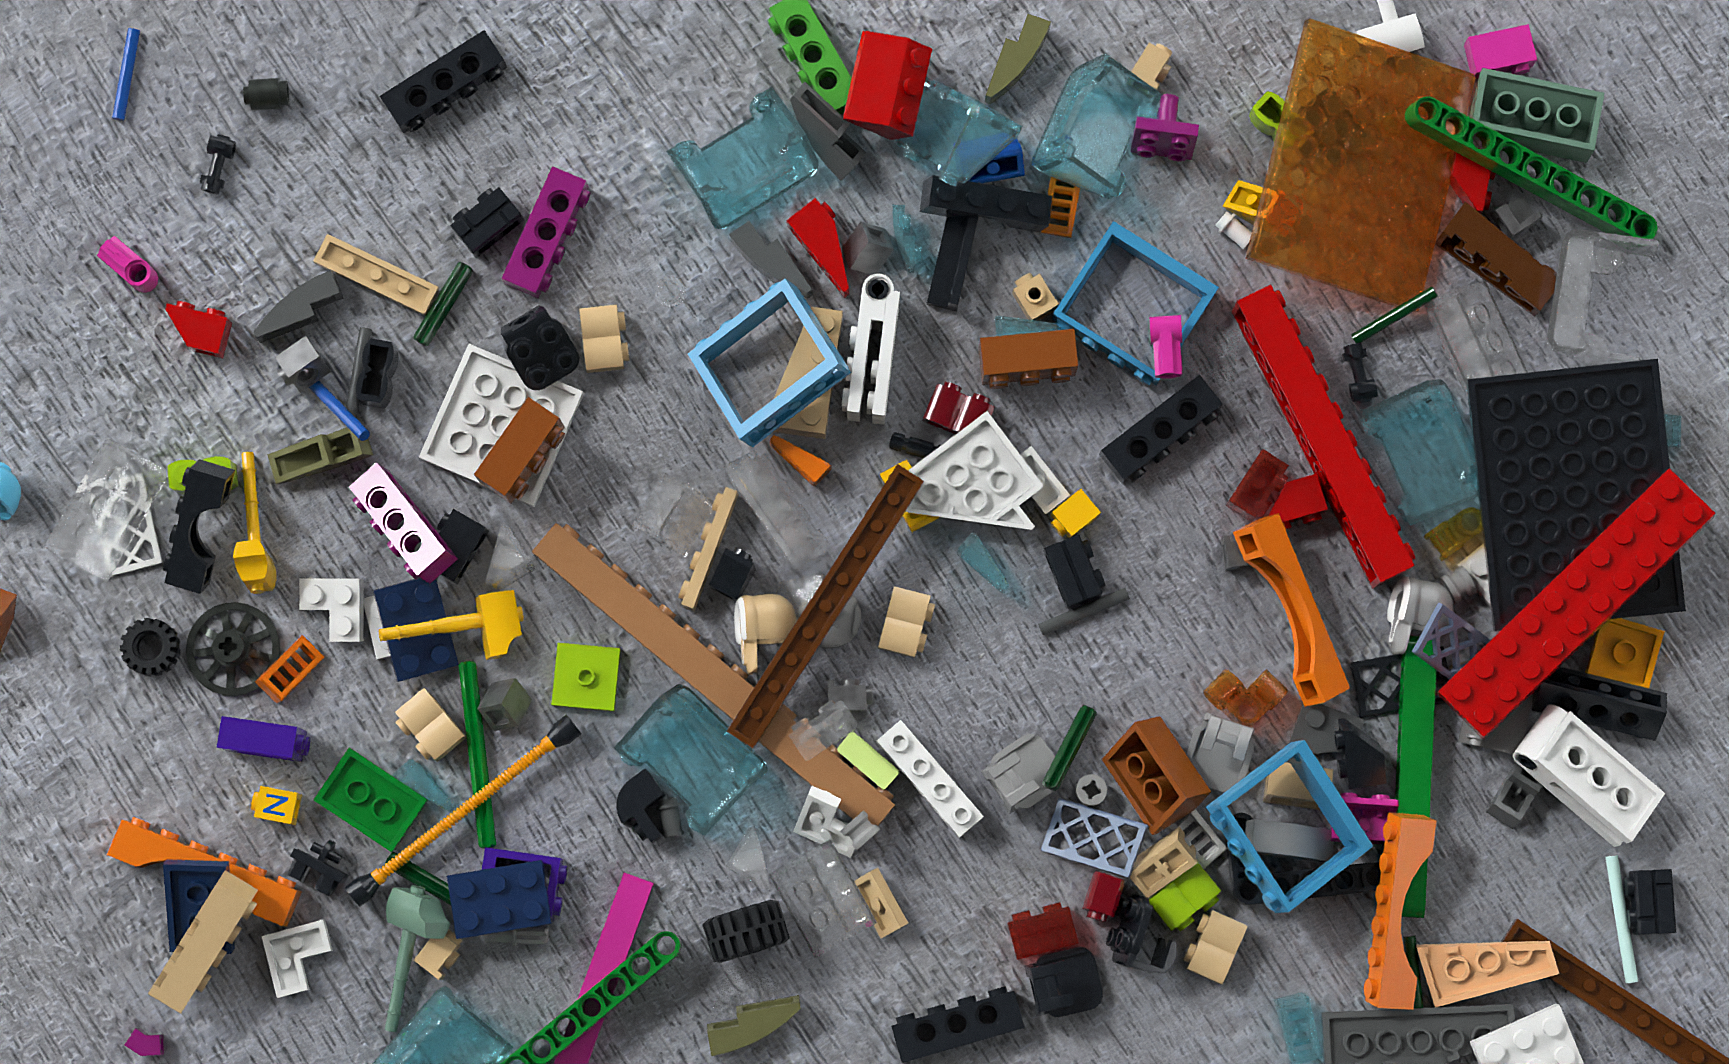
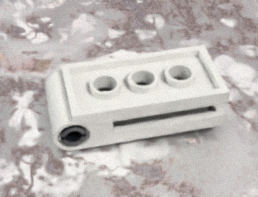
M883 274L870 275L864 281L858 326H851L849 345L850 350L854 351V358H847V366L851 373L846 376V381L851 382L850 388L843 389L842 411L847 412L848 421L860 422L871 331L882 332L879 361H872L870 377L871 384H876L875 391H869L867 414L872 415V424L885 425L900 292L894 291L892 281Z
M1547 705L1513 753V758L1518 765L1613 847L1620 846L1623 841L1626 844L1632 842L1665 795L1660 788L1571 711L1566 712L1556 705Z

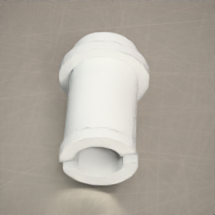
M1226 212L1215 226L1219 228V233L1224 232L1241 249H1244L1256 234L1252 233L1234 218L1236 214L1233 213L1231 215L1229 212Z

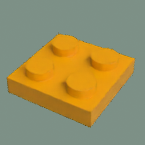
M1622 618L1609 619L1596 632L1585 673L1649 688L1665 631Z

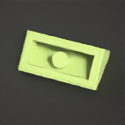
M850 732L837 748V751L882 789H886L900 774V770L855 732Z

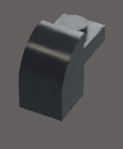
M646 768L623 785L617 797L616 809L623 825L634 818L637 823L632 825L641 840L644 841L648 838L651 843H654L663 835L645 810L663 798L665 794Z

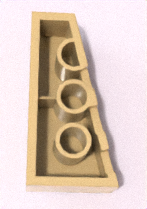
M811 307L838 350L843 311ZM803 326L774 398L825 360L805 326ZM833 387L774 432L826 439Z
M225 870L148 994L181 1014L195 990L197 989L202 992L212 977L207 973L210 966L217 969L227 953L222 949L225 942L227 941L232 944L242 929L237 925L240 918L242 917L247 920L256 907L257 903L252 901L258 889Z

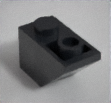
M737 547L733 551L726 548L710 581V588L736 602L743 595L756 571L755 565L752 562L753 559H751L752 556Z
M1345 718L1338 719L1339 731H1334L1336 749L1341 750L1342 756L1341 760H1337L1339 778L1345 779L1349 789L1387 784L1385 757L1379 743Z

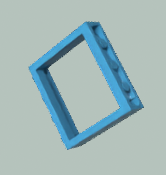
M1113 221L1056 308L1052 320L1056 322L1054 326L1058 330L1074 329L1075 335L1082 338L1081 343L1094 352H1097L1099 349L1109 355L1107 360L1121 369L1126 366L1134 371L1133 376L1146 385L1153 383L1157 386L1161 378H1155V370L1066 315L1112 243H1115L1201 298L1182 328L1183 343H1180V349L1212 301L1219 287Z
M787 279L773 284L767 293L759 299L748 303L741 313L733 319L725 321L719 330L710 337L699 341L695 348L687 353L738 438L751 447L757 445L851 373L798 287ZM789 302L825 360L747 420L743 421L708 363Z
M1305 740L1290 742L1206 806L1211 814L1210 820L1212 824L1222 831L1228 840L1227 846L1229 850L1241 860L1245 866L1246 876L1252 883L1258 886L1263 894L1262 899L1265 905L1275 913L1290 912L1373 847L1371 841ZM1286 761H1289L1339 837L1344 848L1284 894L1227 806Z

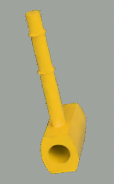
M243 452L241 454L243 468L241 472L243 473L244 505L246 509L248 541L236 543L233 560L240 578L249 591L253 594H262L266 591H273L277 572L274 562L261 544L259 502L257 501L255 475L257 469H255L254 453Z
M514 590L482 594L476 597L477 613L446 617L416 624L396 625V627L379 629L378 633L380 641L480 628L486 660H492L506 655L510 642L522 635L520 622L524 621L522 607H517Z

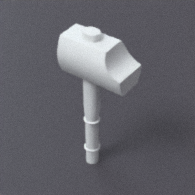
M1377 0L1383 19L1382 24L1352 33L1355 47L1368 50L1375 56L1377 61L1394 57L1395 63L1410 58L1408 52L1425 47L1416 14L1398 18L1393 0Z

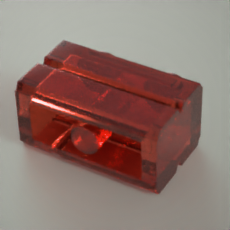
M1061 902L1042 907L1044 912L1042 914L1031 916L1030 910L1013 914V921L1008 922L1007 927L1016 960L1079 944L1070 908H1062Z

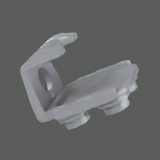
M1205 713L1202 724L1196 727L1192 733L1186 755L1210 789L1224 793L1246 777L1254 752V745L1251 739L1255 728Z
M1027 734L996 753L992 757L991 764L984 768L981 773L987 781H990L1004 802L1003 806L1010 814L1018 808H1030L1054 792L1043 786L1042 781L1055 756L1040 736Z

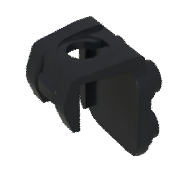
M538 305L501 327V335L507 343L506 355L527 388L531 390L545 389L577 368L580 359L577 349L562 324L557 319L551 318L543 306Z
M1134 894L1126 898H1120L1115 914L1120 916L1121 922L1119 927L1109 930L1106 945L1114 951L1112 956L1114 963L1163 974L1168 971L1176 958V941L1169 940L1166 946V940L1158 937L1151 963L1147 964L1135 960L1141 949L1153 905L1149 904L1148 897Z
M1075 947L1045 954L1039 957L1036 963L1024 966L1026 975L1030 979L1035 1001L1036 1017L1045 1014L1053 1017H1063L1096 1008L1102 1001L1103 990L1096 960L1093 953L1084 947Z

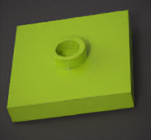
M558 642L551 705L615 712L621 649Z

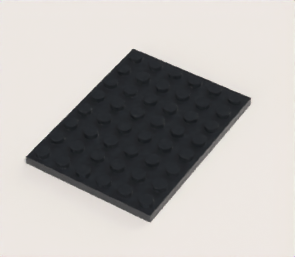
M1658 359L1466 380L1493 631H1501L1670 468ZM1679 552L1610 619L1686 611Z

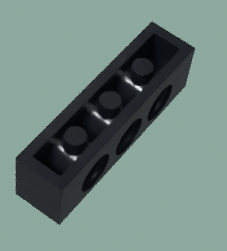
M483 30L380 95V98L403 133L408 130L414 132L420 129L426 123L425 119L433 114L438 116L448 111L452 107L451 103L460 97L466 99L472 96L478 90L477 87L486 81L490 83L500 78L504 74L503 70L507 68V65L486 31ZM469 62H477L479 68L475 73L468 74L464 72L465 65ZM449 78L453 80V85L448 90L438 89V83L442 79ZM417 95L427 96V101L423 106L415 107L412 105L413 98Z
M1199 374L1104 447L1099 455L1122 484L1128 479L1133 483L1147 472L1144 469L1147 464L1153 460L1158 464L1170 455L1171 452L1168 448L1178 441L1183 445L1196 434L1193 431L1194 428L1202 422L1207 426L1220 416L1218 410L1223 403ZM1182 406L1192 407L1196 413L1195 418L1192 420L1183 419L1179 414V408ZM1160 424L1166 425L1171 430V436L1167 439H1160L1155 435L1154 428ZM1135 443L1142 444L1146 448V456L1135 458L1130 453V446Z
M1559 667L1533 692L1532 711L1542 713L1547 705H1556L1566 712L1571 711L1584 724L1656 741L1667 714V693Z
M1006 986L987 991L989 998L977 1001L976 996L973 995L957 1000L958 1006L946 1010L945 1004L926 1009L928 1015L915 1018L914 1013L896 1017L897 1024L891 1025L901 1062H908L1025 1028L1015 991L1007 992ZM985 1005L992 1006L997 1013L995 1021L991 1024L982 1023L978 1017L979 1010ZM954 1014H960L966 1020V1027L960 1033L951 1032L948 1028V1019ZM930 1023L934 1026L936 1033L931 1041L924 1042L918 1038L917 1029L921 1024Z

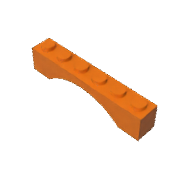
M1279 513L1257 519L1234 531L1233 534L1244 561L1255 568L1269 582L1286 611L1294 642L1293 680L1304 707L1327 702L1350 689L1344 670L1339 662L1333 643L1330 640Z
M1388 812L1387 821L1383 826L1385 842L1383 853L1379 859V868L1381 870L1380 883L1375 891L1377 901L1376 916L1373 917L1371 923L1373 941L1372 947L1368 951L1369 973L1368 979L1364 983L1365 1001L1377 1008L1414 1009L1417 977L1411 969L1404 951L1401 935V918L1405 896L1411 881L1422 863L1433 852L1437 820L1425 815Z
M133 817L131 822L121 820L107 853L108 856L141 868L156 863H163L166 859L229 861L231 874L258 889L252 901L257 903L252 911L253 915L288 927L302 891L294 888L296 882L282 876H278L277 881L265 876L267 870L249 864L248 869L236 865L237 858L220 852L218 857L207 853L208 846L191 840L189 845L179 842L180 835L162 828L160 833L149 829L151 823Z

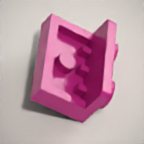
M1341 793V797L1371 843L1384 845L1383 826L1387 821L1388 812L1396 813L1398 800L1390 799V796L1382 794L1373 795L1371 798H1361L1356 793ZM1331 827V841L1341 842Z

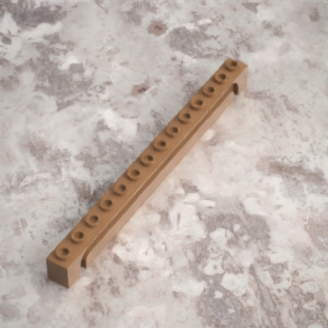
M555 523L532 550V553L729 718L734 720L754 689L746 681L749 675L736 664H733L731 668L721 660L725 655L712 644H709L707 648L697 640L701 635L688 624H685L683 628L673 620L676 614L664 604H661L659 608L649 600L652 594L640 584H637L635 588L625 580L628 574L616 564H613L611 568L601 560L604 554L592 544H589L587 548L577 540L580 535L568 524H565L562 528ZM782 704L760 738L759 743L811 786L841 798L838 808L852 820L864 810L868 814V820L871 824L879 826L895 807V804L891 802L894 796L888 790L882 789L879 786L874 788L867 782L869 777L856 766L850 768L842 760L845 757L837 751L835 746L831 744L826 748L820 743L818 739L821 735L811 726L806 724L802 728L794 721L797 715Z

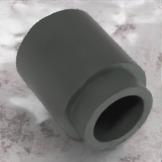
M279 78L249 80L248 86L243 87L245 105H250L252 111L282 109V106L289 105L290 98L287 80L280 81Z

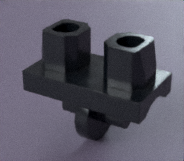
M328 840L325 846L316 842L312 844L310 850L319 854L318 859L296 848L293 849L290 855L293 861L288 875L305 883L311 869L317 870L322 874L314 889L327 896H331L338 885L345 883L349 876L327 864L328 860L339 864L342 859L341 855L333 851L336 842Z

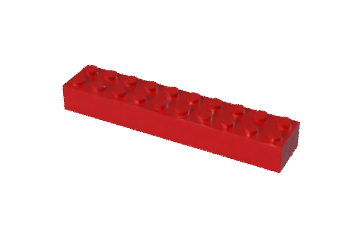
M1270 284L1237 300L1231 312L1314 474L1317 473L1322 491L1372 589L1413 568L1415 565L1412 560L1416 559L1415 554L1408 542L1403 544L1398 534L1401 531L1399 522L1394 514H1388L1384 506L1387 501L1382 489L1379 486L1374 487L1369 477L1372 475V470L1365 458L1360 459L1355 450V447L1358 446L1356 438L1350 429L1345 430L1341 419L1344 417L1337 402L1331 403L1326 393L1329 391V386L1321 373L1317 375L1312 366V363H1315L1313 354L1307 345L1302 346L1298 335L1301 334L1300 329L1294 318L1288 319L1283 309L1286 307V302L1279 290L1274 291Z
M1669 468L1438 691V695L1484 740L1714 518L1716 513Z

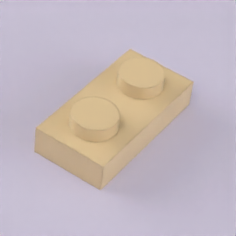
M879 868L851 882L854 891L881 939L908 924Z

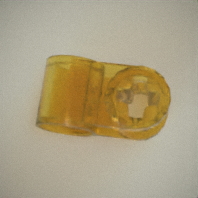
M1474 507L1465 508L1423 536L1426 540H1430L1440 553L1439 559L1441 561L1462 548L1467 541L1482 531L1480 510ZM1464 515H1472L1476 518L1477 528L1475 530L1469 531L1463 527L1462 517Z

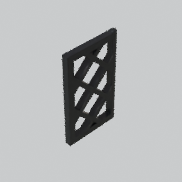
M1401 654L1350 663L1360 718L1399 712V705L1393 699L1400 691V677L1388 670L1387 666L1390 662L1400 661ZM1446 657L1441 658L1442 666L1448 670ZM1373 665L1379 671L1371 683L1368 684L1360 678L1358 668ZM1436 670V681L1444 686L1449 679L1443 674L1442 678L1439 677L1440 672ZM1383 673L1398 682L1389 698L1374 688V685ZM1370 692L1385 701L1382 708L1366 710L1365 699ZM1435 698V705L1446 703L1442 698Z

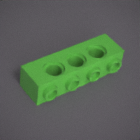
M782 0L769 8L771 18L767 19V22L774 35L781 34L786 44L782 48L789 61L793 62L795 60L801 69L797 72L802 84L806 82L840 115L843 114L852 78L807 0ZM795 25H802L806 28L805 34L799 37L793 36L789 31ZM810 51H816L822 56L816 63L807 62L804 57ZM826 77L833 78L836 81V85L832 89H824L819 83Z

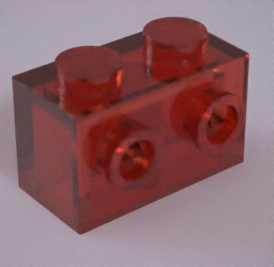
M1262 449L1225 506L1250 522L1256 516L1263 518L1272 504L1267 500L1273 490L1279 493L1289 478L1284 474L1289 465Z

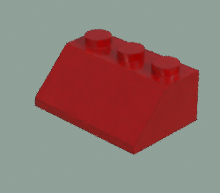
M862 31L843 120L889 140L913 137L932 48L907 37Z

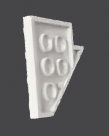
M988 411L908 470L924 480V484L906 510L908 513L1030 530L1035 527L1019 505L1044 486Z
M1559 1004L1551 1005L1470 1041L1479 1064H1584Z

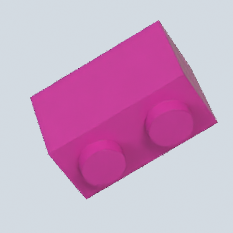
M1529 24L1470 36L1464 43L1472 80L1479 79L1482 68L1506 73L1511 72V74L1516 75L1525 74L1530 71V68L1537 61Z

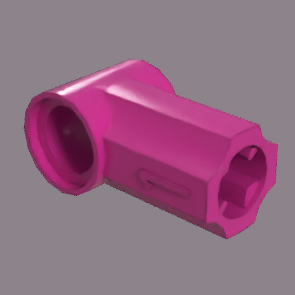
M116 236L107 239L100 247L97 257L127 281L135 290L147 293L158 284V274L155 269ZM141 270H147L145 279L135 282L136 274Z
M1181 315L1149 317L1151 345L1154 348L1155 378L1174 379L1181 377L1182 355L1180 343H1183Z

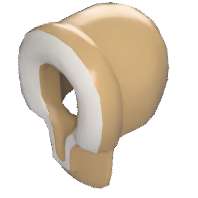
M781 595L740 596L735 603L736 642L741 645L742 664L746 666L749 675H753L758 669L757 645L783 643L797 622L793 605Z

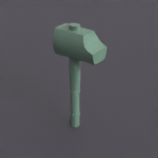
M411 885V888L394 887L386 905L387 922L403 929L389 1008L386 1011L385 1030L389 1032H397L400 1015H402L401 1008L416 936L419 935L428 939H444L450 927V922L444 915L440 899L425 894V888Z

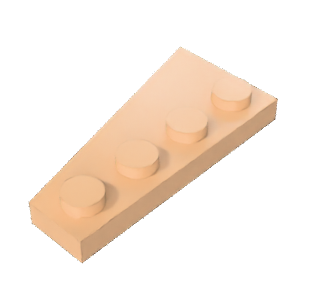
M1550 941L1416 945L1435 1008L1559 974Z

